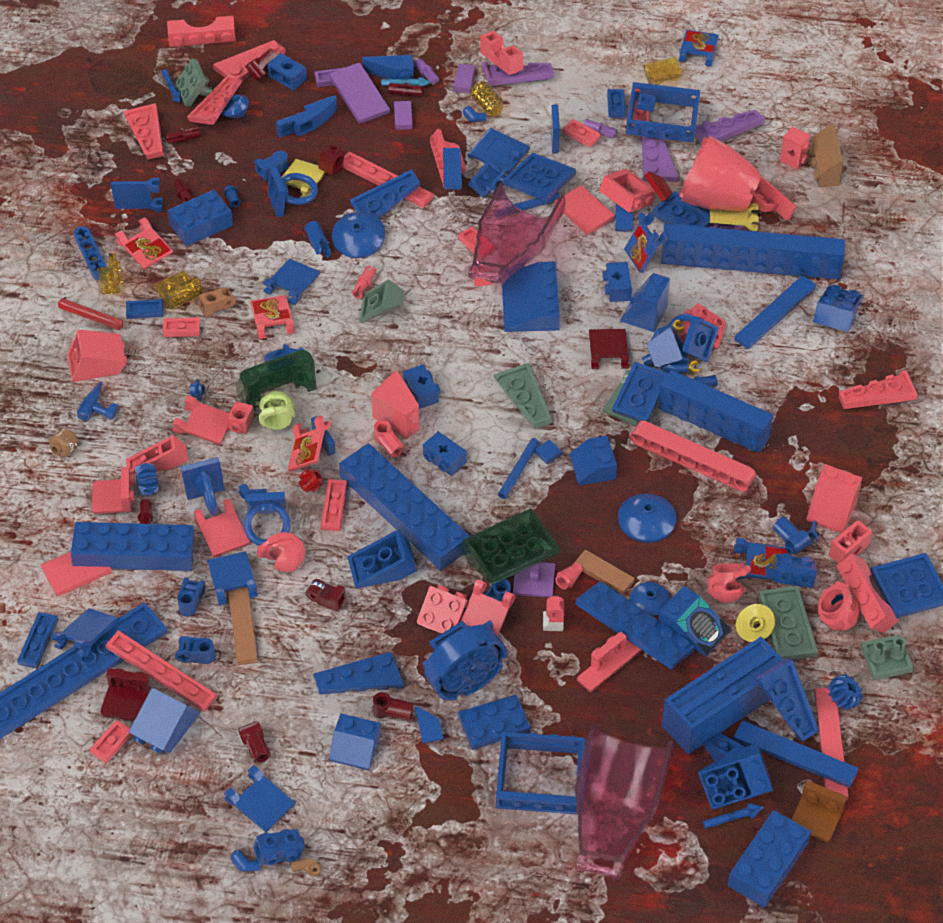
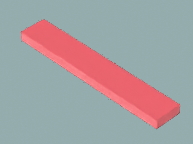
M351 152L344 156L342 168L378 186L397 177V175ZM418 187L404 199L425 208L434 198V193Z
M119 630L106 644L108 650L143 673L148 674L149 677L203 712L217 698L216 693Z
M815 688L814 696L821 753L844 762L837 704L832 702V697L828 695L830 692L828 688ZM824 778L825 788L847 796L846 800H848L847 787Z

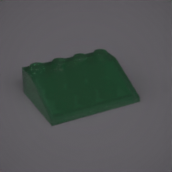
M531 508L463 539L464 556L470 565L492 585L561 553V549Z

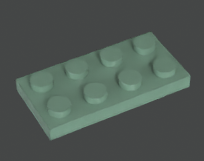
M790 586L759 591L760 603L767 606L775 616V627L770 634L774 650L784 660L787 658L794 660L817 656L818 650L799 587Z

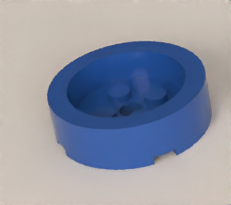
M474 625L455 633L440 644L429 657L425 665L424 675L441 699L447 701L457 700V696L465 694L467 697L486 686L502 669V661L504 658H507L508 651L491 627L487 625Z

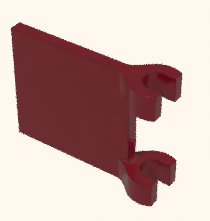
M589 329L591 369H599V358H621V369L629 368L626 329Z

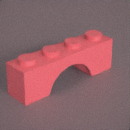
M233 16L217 17L212 24L205 27H193L184 20L167 21L170 47L236 42Z
M850 554L836 565L845 583L849 585V590L854 599L857 600L859 608L871 629L884 633L898 622L890 605L882 600L872 587L869 579L872 573L863 558Z

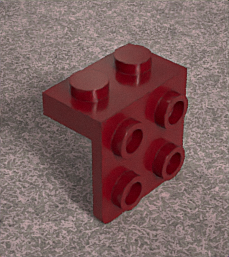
M108 668L106 674L108 689L100 710L101 715L135 721L151 689L148 674L129 672L120 668Z

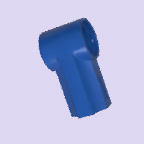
M786 517L779 518L773 525V530L785 541L786 548H788L791 554L795 555L811 545V539L807 532L804 530L799 531Z

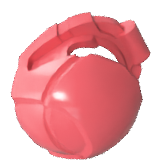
M287 532L272 535L257 548V556L259 558L276 560L274 569L287 573L297 570L303 562L306 553L304 543L293 533Z
M725 563L713 566V573L707 577V592L721 603L737 601L742 597L746 588L736 582L735 579L747 575L751 571V567L743 563Z
M839 581L824 590L818 604V614L821 620L832 630L845 631L852 628L857 623L860 615L858 602L851 597L849 585ZM843 594L844 599L839 600L834 605L831 604V601L836 597L835 595Z

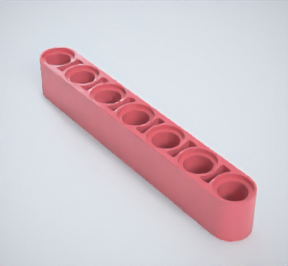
M639 421L630 434V439L634 444L737 490L747 491L756 477V472L751 467L647 421Z

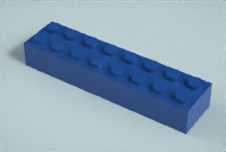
M369 443L339 463L340 478L347 480L348 485L396 530H399L440 571L470 550V535Z

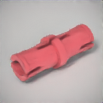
M367 265L362 276L358 277L357 284L352 291V295L355 298L359 293L358 299H361L365 290L370 287L371 280L376 273V269L373 266L369 271L370 265Z

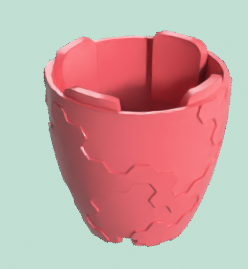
M711 136L708 138L704 137L701 144L703 148L699 149L693 167L690 169L684 182V187L679 194V197L682 198L681 201L710 210L746 211L761 179L759 171L730 146Z

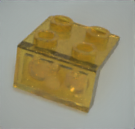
M181 271L153 285L155 291L171 310L202 294L200 279L197 276L190 278L185 271Z

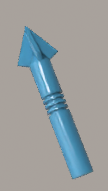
M421 77L419 79L381 80L382 86H389L390 82L396 84L409 83V85L425 86L431 83Z

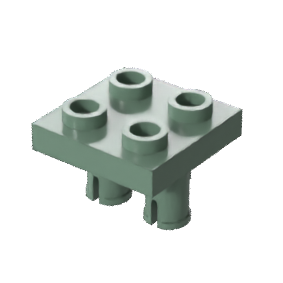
M193 58L185 66L184 71L176 81L184 105L190 107L198 95L207 97L213 91L212 87H207L209 79L207 76H204L198 60Z
M900 635L861 642L860 648L873 680L912 673L913 666L905 649L906 640Z

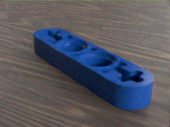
M83 226L74 230L75 241L91 276L95 280L105 279L108 275L107 267L90 230ZM86 245L92 246L90 249H84ZM92 257L98 258L96 261H89Z

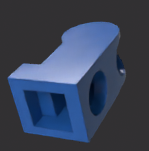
M276 151L273 156L265 160L261 158L255 160L256 173L265 181L269 180L270 167L277 166L279 174L289 167L288 155L284 151Z

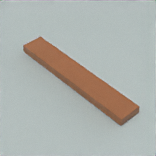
M248 587L228 591L237 666L258 663Z

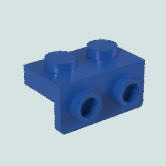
M488 160L468 185L484 198L488 193L491 195L497 188L495 184L497 182L501 184L506 177L504 173L508 169L505 167L501 171Z
M776 554L774 560L776 567L774 582L813 588L817 574L815 560L805 556L800 558L793 557L790 554Z

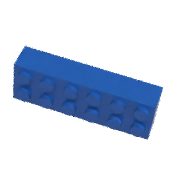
M673 370L668 373L660 385L658 409L665 413L676 416L683 421L692 423L699 428L710 431L717 436L726 438L757 453L762 451L770 438L773 420L772 413Z
M75 522L71 548L72 565L110 567L111 569L192 571L195 544L194 525Z

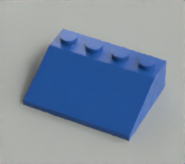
M556 261L536 262L501 275L504 332L559 330L560 312Z

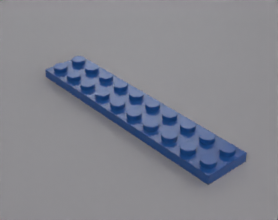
M144 602L118 618V621L92 644L90 652L86 657L78 656L77 653L81 649L74 646L0 692V739L108 671V668L112 669L123 662L122 658L106 648V644L118 630L143 647H146L167 634V627Z

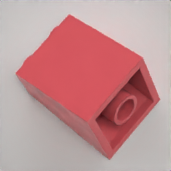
M78 329L67 353L72 382L120 374L123 367L127 364V356L124 355V342L121 340V335L115 333Z
M395 371L371 393L372 417L378 421L385 420L389 422L393 431L408 439L412 434H416L420 427L419 404L399 372Z
M825 464L818 478L806 520L810 522L816 521L820 526L843 533L857 505L862 477Z

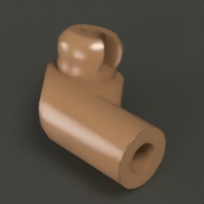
M312 858L291 862L293 872L304 870L311 876H318L322 872L321 865Z

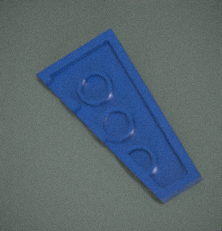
M409 170L350 199V204L355 212H367L375 215L377 218H381L420 187V182L414 172Z
M392 652L313 674L319 694L346 693L347 690L363 692L365 689L375 688L386 690L389 687L404 689V684Z
M785 659L755 678L798 740L804 741L819 732L792 659Z

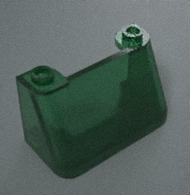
M298 350L243 370L236 384V392L241 403L253 405V409L256 411L255 405L256 402L261 401V393L289 383H293L296 389L299 386H304L308 392L316 390L314 359L308 351Z

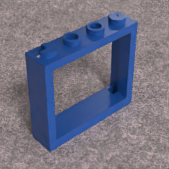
M633 82L625 134L694 143L701 90ZM640 94L657 96L656 103L693 107L691 127L633 120L635 102Z
M515 731L502 732L496 809L580 815L586 738L566 737L556 734H525ZM507 748L577 753L578 764L575 796L504 791Z

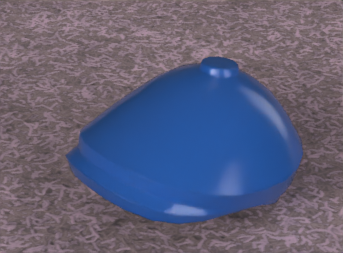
M233 95L221 114L229 118L244 117L249 105L248 98L244 95Z

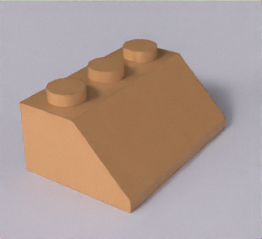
M830 124L811 138V145L807 152L811 156L810 165L811 168H814V180H817L818 187L840 185L843 158L834 124Z

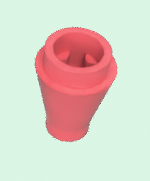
M574 563L572 566L558 572L555 578L556 584L561 589L571 588L578 576L583 572L582 566Z

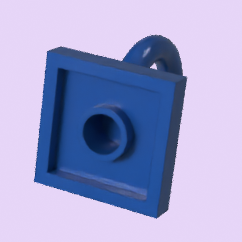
M277 166L270 167L268 195L277 217L284 216L285 202L303 205L316 198L318 187L311 177L301 173H290L281 177ZM291 180L303 181L310 186L311 192L306 197H291L288 195L286 182Z
M681 314L675 317L668 325H673L676 320L691 322L682 352L701 361L708 362L719 327L691 314Z
M215 457L181 466L187 500L203 496L209 514L215 516L217 514V504L214 493L225 490L219 458Z
M284 492L245 494L248 512L244 519V531L251 542L259 546L267 541V539L257 537L252 530V519L257 513L272 514L277 512L283 521L281 532L289 533L291 522L285 510L286 499Z

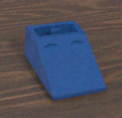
M828 285L818 301L813 322L849 332L863 295L859 294L856 290L848 291L838 285Z
M758 743L737 749L698 771L711 809L773 791L771 779Z

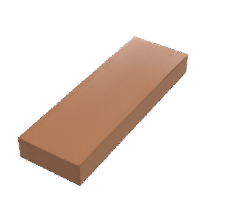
M587 550L574 562L582 566L584 573L601 581L622 595L626 593L635 580L634 577Z

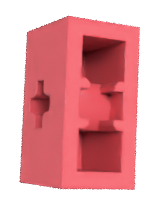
M791 127L783 136L780 162L795 169H799L802 164H805L809 157L807 152L811 145L809 142L810 134Z
M857 520L831 542L829 556L837 563H840L850 554L858 556L870 545L873 531Z

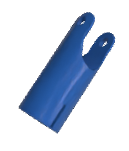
M309 222L305 226V231L315 253L319 255L322 251L324 256L328 258L331 250L319 222Z

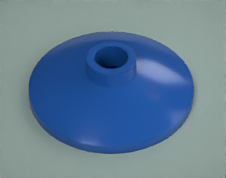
M653 582L639 584L633 589L630 596L632 603L651 616H658L659 611L670 600L668 591L660 584Z

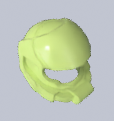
M271 391L265 394L259 403L262 411L259 415V421L263 427L273 430L284 429L296 417L293 402L283 391Z

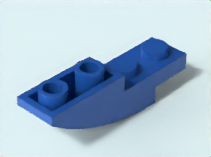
M334 95L304 106V112L276 121V130L279 138L296 133L299 137L321 126L337 111L336 96Z

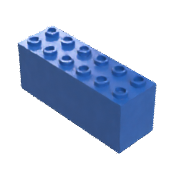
M759 637L666 698L664 701L662 727L689 755L704 745V742L723 732L770 700L755 678L784 661V659L762 637Z

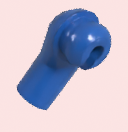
M470 106L463 109V115L470 122L486 121V113H477Z
M241 850L233 851L231 861L239 871H260L257 860H248Z

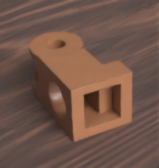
M226 287L199 295V309L206 318L212 317L213 312L223 308H231L236 302V298Z

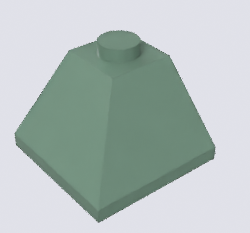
M388 279L366 292L363 297L359 322L363 323L400 307L403 303L404 290Z

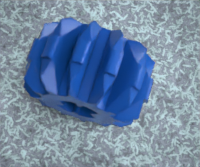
M143 463L136 466L135 475L139 494L141 496H150L157 493L159 488L155 466L152 463Z
M847 674L835 677L827 687L830 691L828 695L833 699L832 702H835L838 708L842 707L844 711L859 705L858 703L863 698L861 693L863 689L858 686L859 682L856 683L853 676L849 677Z

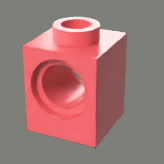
M235 401L227 418L229 430L236 433H248L254 419L253 405Z

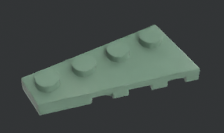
M529 363L494 374L497 383L534 429L552 423L551 416Z

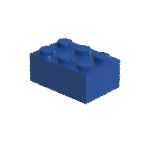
M215 190L168 210L169 224L185 246H189L233 226L231 210Z

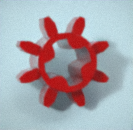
M307 468L299 476L301 479L299 485L305 492L311 490L315 493L322 486L320 483L323 480L322 476L315 469L310 471Z

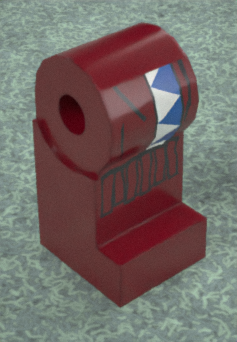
M314 579L305 592L307 598L336 612L339 611L346 600L345 587L340 585L335 587L320 579Z

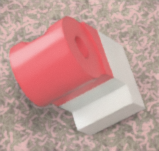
M558 596L549 597L546 600V611H543V631H563L564 599Z

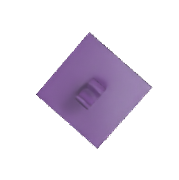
M516 561L513 594L552 597L555 563Z

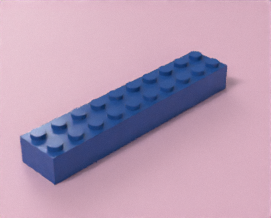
M664 224V233L667 236V240L662 244L661 264L794 276L803 275L805 277L839 280L841 278L845 256V239Z

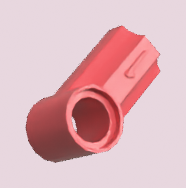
M379 420L374 424L375 442L380 444L390 457L396 458L400 456L405 447L391 430L390 423L385 420Z

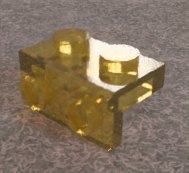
M676 56L643 65L648 84L659 85L667 80L676 81L683 73V69L679 68Z
M108 253L109 267L98 268L103 295L121 293L120 283H123V272H119L121 271V261L117 260L116 253Z

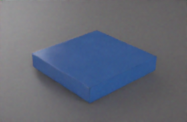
M551 104L552 154H558L560 138L559 108L557 104Z

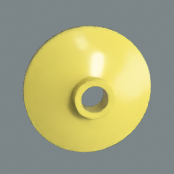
M753 604L744 608L736 620V630L739 636L747 642H753L759 637L765 640L770 636L775 627L773 612L762 604Z

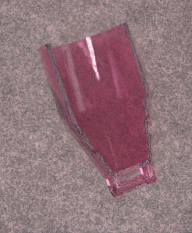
M500 184L478 221L477 244L475 246L473 263L468 271V277L504 284L507 279L537 257L545 248L565 211V196L561 195L548 218H539L518 209L508 199L503 185Z
M590 726L575 784L580 852L576 866L577 872L584 873V871L610 876L613 880H620L625 861L659 810L674 749L672 741H668L666 748L639 746L612 738L599 731L595 726ZM588 859L599 863L612 865L613 868L587 863Z

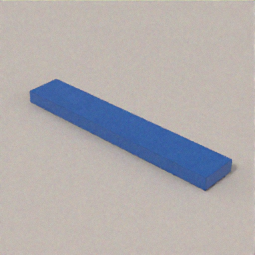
M802 275L734 336V341L749 350L816 289V284Z
M742 721L734 735V741L746 746L758 743L761 752L848 788L851 787L858 773V768L745 721Z

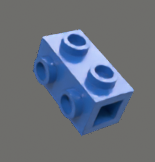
M284 829L280 832L262 833L256 836L253 849L259 866L274 865L277 862H292L300 859L302 850L305 849L304 838L300 837L298 829Z

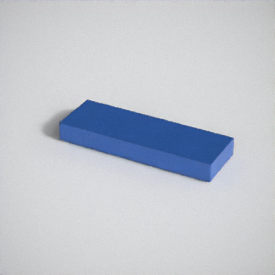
M443 148L444 189L461 190L460 148Z
M38 612L17 660L18 665L38 669L58 622L57 615Z

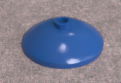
M353 212L343 216L337 221L332 231V240L335 248L341 254L350 258H364L374 254L380 249L385 239V229L382 222L375 215L367 212Z
M642 493L631 496L623 502L618 512V523L622 531L636 541L645 543L657 542L668 537L674 530L676 512L672 504L665 498L655 494Z

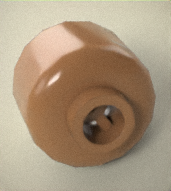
M61 429L55 433L49 440L52 453L60 457L68 456L77 448L76 434L67 429Z

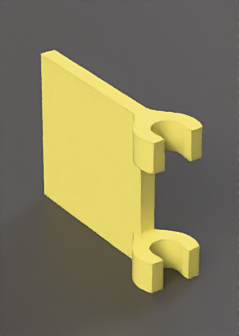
M295 159L284 175L290 173L305 174L318 184L326 172L318 169V165ZM291 180L286 182L289 186L301 189L300 192L303 195L300 198L308 196L311 192L310 186L303 181Z
M750 204L744 212L710 210V223L744 225L751 231H757L758 225L751 223L758 222L759 216L751 211L758 210V204Z

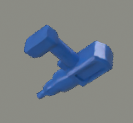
M99 382L89 392L87 397L83 399L77 410V417L80 420L88 421L93 411L106 416L110 420H113L118 411V404L112 403L106 409L100 406V402H97L102 382Z

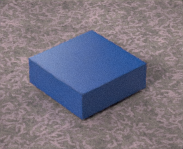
M640 94L636 109L653 112L657 96Z
M550 439L535 448V453L546 464L562 455V451Z

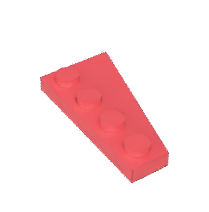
M273 40L213 64V69L224 78L227 75L239 76L241 81L251 76L245 68L249 62L261 56L268 49L275 51L277 55L280 53L285 54V48Z
M227 75L187 116L189 122L214 125L242 83L240 77Z
M156 103L123 111L147 160L164 156Z
M907 370L901 371L900 375L897 376L893 374L886 376V379L882 381L873 380L866 386L857 385L839 391V399L843 409L917 400V392Z

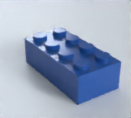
M773 810L731 871L728 886L766 908L807 847L811 831Z

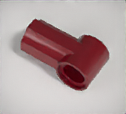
M268 49L261 56L249 62L245 68L254 80H257L266 74L267 64L278 55L275 51Z
M379 692L373 697L372 713L377 718L389 716L410 721L414 703L391 698L389 694Z
M259 721L238 728L241 740L247 746L254 763L266 762L271 757V753L264 740V733Z

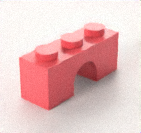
M495 31L480 36V53L508 75L523 70L522 51L514 45L505 48L503 37Z

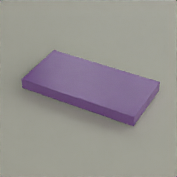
M360 62L329 73L331 81L359 124L390 113L389 107Z

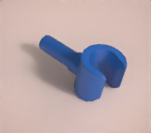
M247 484L239 486V494L243 499H245V494L267 493L266 488L249 489Z
M816 521L812 522L811 530L807 532L809 537L815 539L814 544L817 543L818 539Z

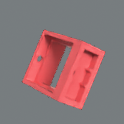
M627 169L604 176L599 189L601 193L629 213L650 206L655 199L653 188Z

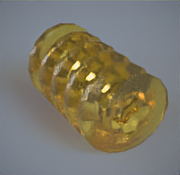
M486 81L478 82L471 89L470 96L488 116L495 117L502 112V98L495 93Z

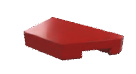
M650 171L644 174L662 202L673 193L663 177Z

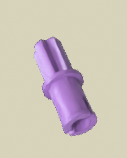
M417 59L414 62V67L420 71L423 78H427L433 85L439 82V78L433 72V68L428 66L423 59Z
M586 119L584 125L601 133V135L615 138L617 135L615 128L606 126L602 122L598 123Z

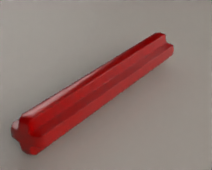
M64 298L58 301V308L114 329L121 330L124 325L123 320Z

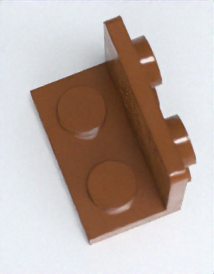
M807 780L803 788L802 797L791 820L810 830V836L830 842L844 810L847 796Z

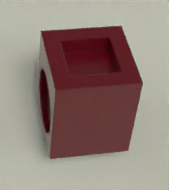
M334 145L321 150L318 169L330 175L341 171L345 151Z

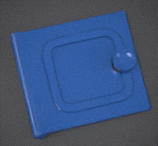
M489 128L467 156L471 159L476 158L484 163L489 160L501 171L506 167L508 170L505 173L509 174L528 152L530 146L493 128Z

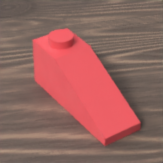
M172 435L127 458L126 464L130 469V475H135L136 466L143 463H152L156 471L173 469L188 461L187 448L184 443Z

